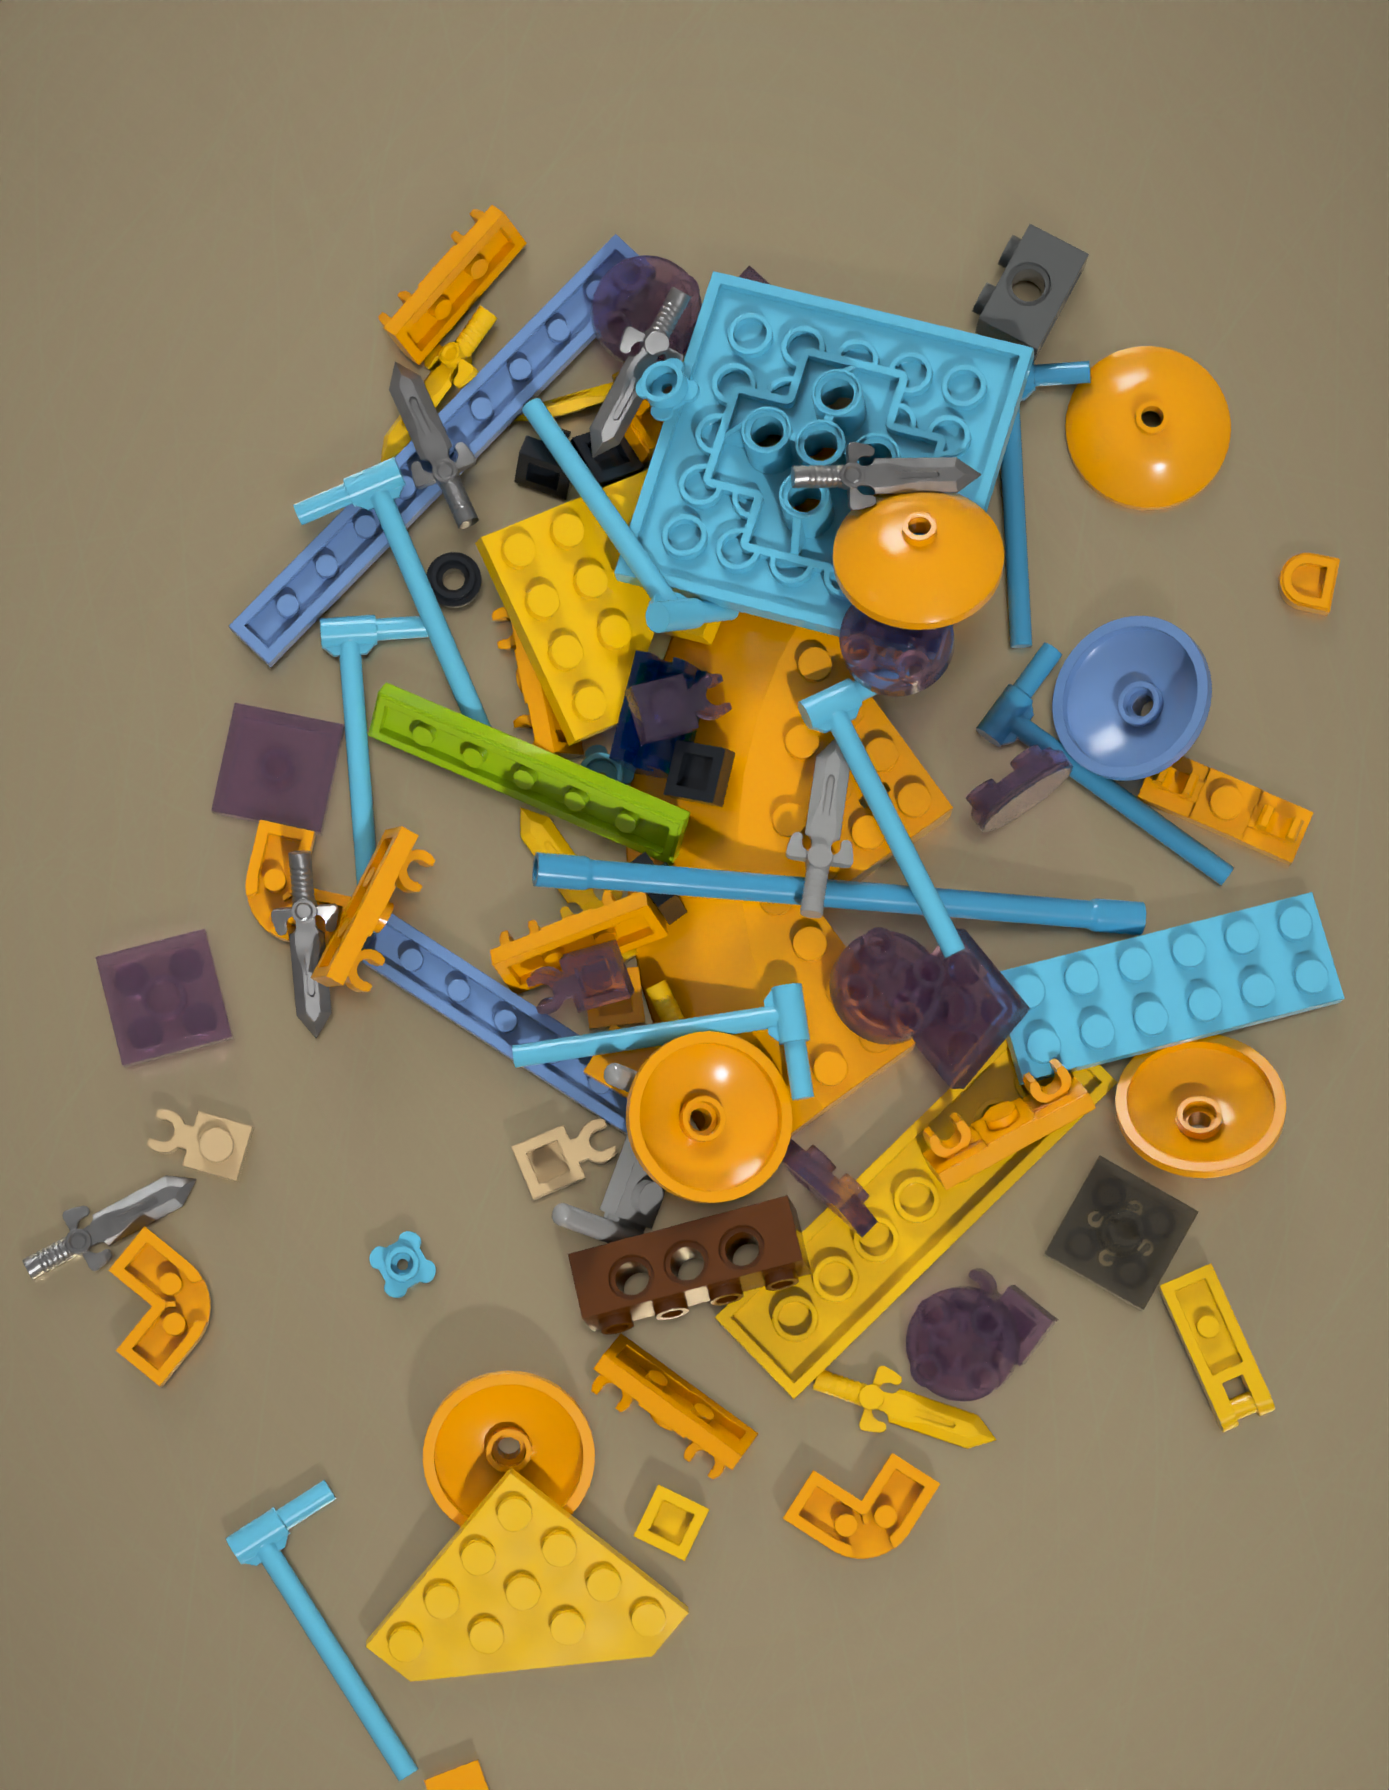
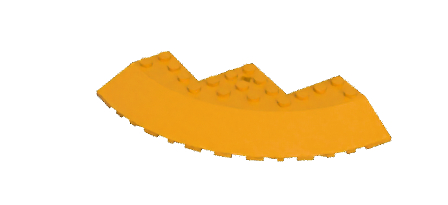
M823 448L818 454L810 456V458L824 461L831 458L836 450L833 448ZM807 498L804 503L793 507V509L799 512H808L815 509L820 501ZM739 612L734 620L721 621L712 645L672 636L649 695L633 763L634 779L631 782V787L691 812L679 855L671 866L806 877L805 862L788 859L786 857V849L791 836L795 832L802 833L803 847L808 851L811 848V840L805 835L816 756L835 738L831 731L824 734L816 730H810L801 717L798 702L847 678L853 681L864 676L897 651ZM873 697L862 701V706L859 708L856 719L851 722L914 844L948 820L953 806ZM676 739L726 748L735 752L723 808L674 799L664 795ZM851 770L849 773L840 840L835 841L831 845V851L833 855L837 854L840 851L841 842L849 840L853 848V864L850 868L830 866L828 879L861 882L893 859L894 856L869 806L864 808L861 805L864 796ZM626 847L627 863H630L642 853ZM650 857L655 865L663 864V862ZM677 895L687 913L670 925L666 921L669 936L636 948L638 952L636 954L637 966H639L641 987L653 1024L661 1023L662 1021L646 989L665 979L685 1019L764 1007V999L772 987L802 983L810 1040L806 1041L814 1091L813 1098L792 1100L784 1045H779V1042L769 1035L768 1029L732 1034L760 1049L780 1072L788 1089L792 1105L791 1137L913 1050L916 1044L825 917H804L800 914L801 905ZM695 1110L691 1117L700 1131L704 1127L705 1118L700 1111Z

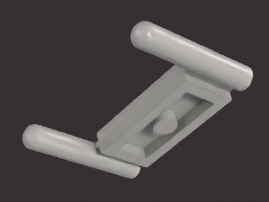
M612 1063L606 1067L604 1079L607 1084L629 1092L638 1071L618 1063ZM627 1134L600 1210L605 1212L604 1217L566 1203H560L554 1207L552 1219L559 1226L606 1243H611L644 1234L646 1227L652 1229L666 1190L654 1182L643 1170L632 1150Z

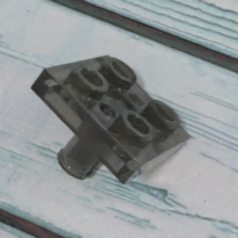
M1099 1155L1043 1255L1138 1310L1143 1311L1199 1211ZM1136 1201L1141 1205L1142 1212L1140 1215L1136 1213L1140 1206L1138 1204H1130L1129 1202ZM1091 1212H1099L1092 1217V1222L1094 1223L1098 1222L1103 1216L1099 1227H1092L1088 1223V1215ZM1143 1240H1148L1153 1246L1152 1253L1148 1256L1143 1254L1150 1250L1151 1245L1149 1243L1144 1244L1139 1251L1137 1250ZM1107 1250L1109 1253L1114 1255L1111 1256L1105 1254L1102 1257V1259L1105 1262H1113L1112 1265L1104 1266L1099 1262V1254L1101 1251Z

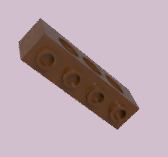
M788 1195L568 1254L582 1319L593 1332L600 1330L602 1334L606 1335L627 1331L634 1327L633 1321L654 1315L658 1320H668L683 1316L689 1312L688 1306L710 1301L712 1305L730 1304L742 1299L744 1291L763 1286L768 1291L790 1288L799 1282L798 1277L812 1274L797 1210ZM745 1244H756L759 1246V1253L753 1262L744 1266L733 1264V1256L739 1247ZM692 1258L704 1260L703 1270L696 1278L692 1280H681L678 1278L679 1269L684 1262ZM636 1273L649 1274L648 1284L642 1292L635 1295L624 1294V1285L630 1276Z

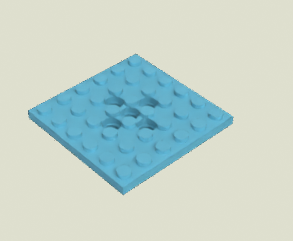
M713 271L683 361L685 366L684 374L689 380L697 382L700 387V393L694 402L684 403L680 408L674 410L673 416L669 420L663 422L629 528L673 592H678L687 598L710 601L723 608L940 662L952 625L927 630H910L889 626L868 617L845 597L836 581L833 570V544L839 526L851 511L848 507L847 490L837 487L792 488L791 468L797 465H845L846 447L850 442L867 444L875 450L874 455L861 457L857 460V463L861 466L871 465L874 458L957 457L981 474V476L958 493L969 498L987 512L1034 360V348ZM839 398L852 399V402L846 408L840 410L826 407L835 403ZM769 435L782 436L780 442L775 446L761 447L756 445V443L766 440ZM823 448H833L836 450L831 458L824 461L810 458V456L818 454ZM868 486L857 487L858 491L863 495L875 494L874 490ZM807 498L820 501L815 509L808 512H799L793 509V507L804 503ZM913 533L915 535H924V533ZM620 555L614 572L617 581L642 587Z

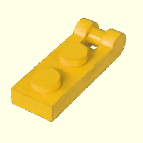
M1212 1263L1158 1286V1290L1209 1401L1211 1411L1220 1430L1224 1433L1238 1427V1420L1255 1412L1261 1417L1274 1411L1275 1405ZM1241 1376L1246 1392L1229 1399L1222 1383Z

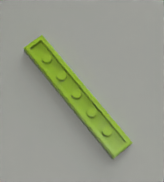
M386 682L378 691L368 736L640 853L646 852L649 857L663 863L667 862L670 866L678 857L691 812Z

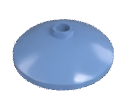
M1129 616L1113 620L1098 627L1081 640L1071 651L1056 680L1052 713L1056 733L1061 744L1078 764L1088 771L1107 779L1119 781L1138 780L1167 769L1186 754L1199 737L1205 725L1212 698V681L1209 666L1196 642L1183 630L1163 619L1150 616ZM1153 701L1151 711L1146 716H1141L1143 706Z

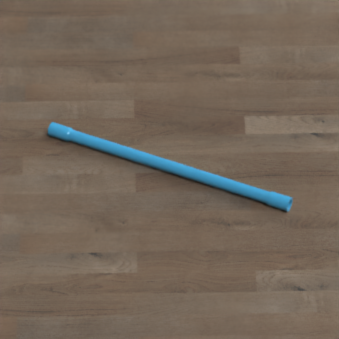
M536 852L532 869V883L534 887L570 890L593 888L801 905L805 877L603 861L593 860L586 856ZM827 879L824 907L923 915L910 887L907 885ZM936 888L949 916L952 918L1087 928L1093 932L1142 935L1146 924V907L1144 902L1100 898L1078 900Z

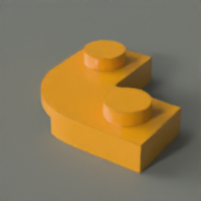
M260 820L246 876V896L251 911L259 924L274 937L290 943L289 934L295 931L296 921L293 917H290L287 920L288 930L286 934L278 935L272 922L271 912L275 908L292 907L293 896L288 853L308 850L312 854L316 834L314 831ZM314 889L317 905L336 904L338 906V924L351 897ZM316 914V926L319 930L324 931L325 945L327 946L334 931H327L324 919Z
M144 1226L108 1270L152 1306L116 1351L158 1386L163 1387L203 1337L210 1319L211 1299L206 1282L200 1272L189 1261Z
M894 1453L890 1454L862 1500H859L813 1470L782 1519L837 1554L856 1559L874 1558L891 1551L903 1542L933 1497L940 1483Z

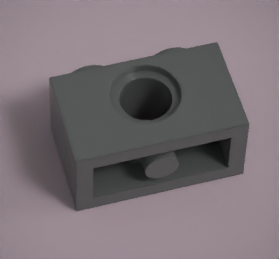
M1029 224L1022 239L1012 235L998 262V265L1006 268L996 286L988 282L986 283L972 310L973 313L980 316L975 333L1034 348L1035 361L1079 280L1089 254L1032 224ZM1020 281H1030L1039 287L1042 295L1034 301H1023L1014 294L1012 287Z

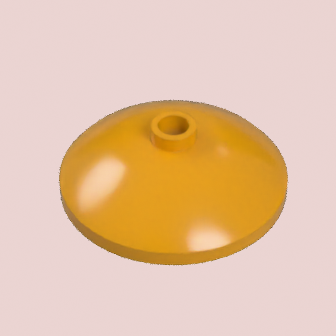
M1138 346L1120 350L1103 358L1091 367V383L1077 384L1070 398L1065 416L1067 450L1075 469L1087 485L1105 499L1120 506L1136 510L1170 508L1188 501L1206 488L1214 479L1225 460L1231 437L1229 408L1221 388L1210 373L1199 363L1180 352L1155 346ZM1146 411H1154L1160 416L1161 424L1157 427H1148L1143 423L1141 415Z
M914 492L874 494L876 503L873 506L861 510H851L838 528L833 544V570L841 591L859 611L889 626L910 630H927L958 623L976 613L990 600L1002 578L1004 546L996 524L979 505L959 493ZM913 533H924V535H915Z
M713 1031L696 1032L683 1035L665 1043L655 1050L642 1064L629 1090L626 1104V1128L630 1145L639 1164L660 1187L688 1201L721 1203L738 1199L755 1191L777 1170L786 1154L791 1139L792 1105L788 1089L780 1072L760 1049L750 1042L731 1034ZM694 1110L700 1111L705 1118L704 1127L700 1131L693 1128L690 1122V1116Z
M1214 1035L1134 1056L1124 1068L1118 1081L1115 1095V1113L1119 1129L1127 1143L1150 1164L1180 1176L1215 1178L1231 1175L1249 1168L1265 1157L1274 1147L1285 1124L1286 1095L1278 1073L1265 1057L1238 1040L1222 1035ZM1202 1125L1206 1128H1194L1192 1126Z
M497 1371L472 1378L453 1390L433 1414L427 1427L423 1445V1468L429 1490L442 1511L460 1527L510 1467L572 1514L588 1491L595 1465L592 1431L585 1414L577 1402L565 1390L550 1380L521 1371ZM511 1437L519 1442L520 1447L516 1452L507 1454L500 1450L499 1442L504 1438Z

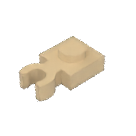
M157 1110L155 1117L162 1121L171 1122L174 1126V1134L170 1140L165 1142L149 1138L147 1145L151 1149L161 1154L174 1153L179 1149L186 1150L182 1164L183 1167L239 1182L254 1131L252 1126L198 1111L193 1127L186 1125L184 1120L171 1110Z
M595 1119L588 1122L581 1129L579 1136L571 1140L564 1125L511 1147L533 1200L586 1179L580 1163L587 1160L598 1164L607 1163L618 1155L616 1146L610 1147L605 1151H596L590 1145L592 1134L607 1127L604 1119Z

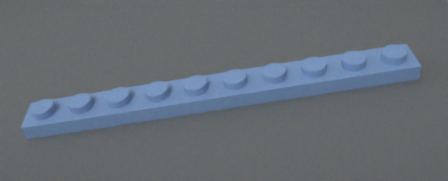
M615 234L438 413L452 444L449 458L454 463L458 459V453L455 449V445L458 442L466 444L477 459L522 413L524 405L537 398L656 277L655 270L618 235ZM412 440L395 457L406 482L400 498L395 499V503L407 529L442 494V490L437 483L423 489L415 487L411 472L413 462H420L423 470L429 473H433V467L428 461L420 460ZM353 504L346 506L229 625L230 630L270 668L390 547L375 510L368 511L358 506L354 507Z

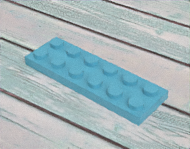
M1312 892L992 973L989 977L1020 1085H1024L1023 1075L1028 1072L1036 1081L1054 1077V1071L1049 1063L1054 1058L1059 1060L1070 1073L1338 1004L1345 999Z

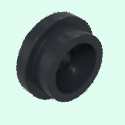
M449 552L442 554L430 564L426 575L437 601L444 607L460 608L466 606L477 597L481 589L482 577L480 569L472 558L463 553ZM457 572L465 578L461 588L450 590L444 586V579L449 573Z

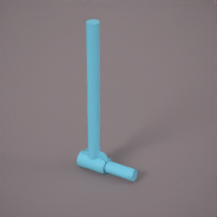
M535 398L526 403L522 408L523 414L651 598L645 616L650 630L655 633L696 629L704 623L736 619L739 611L723 608L710 601L687 598L678 592H673L542 400Z
M395 457L343 479V484L294 504L293 506L301 525L351 504L354 507L358 506L368 511L375 510L461 714L491 727L395 503V499L400 498L402 490L406 485Z
M375 615L319 618L321 648L333 657H339L357 885L376 849L361 655H367L377 645V641L429 637L420 616L376 619Z
M898 659L853 681L847 678L798 702V709L804 723L810 730H816L824 734L829 731L832 732L944 957L948 958L964 950L965 946L851 722L856 719L859 708L862 706V701L910 679L906 664L902 659Z
M802 983L772 987L764 999V1007L512 1045L514 1064L518 1068L661 1046L675 1038L696 1032L713 1031L732 1035L768 1029L769 1035L777 1040L779 1045H784L792 1100L814 1097L806 1041L810 1040Z
M323 1480L278 1510L274 1507L225 1539L242 1565L245 1563L257 1566L262 1563L400 1782L417 1771L418 1767L281 1552L286 1547L288 1535L291 1534L290 1528L336 1499L327 1482Z

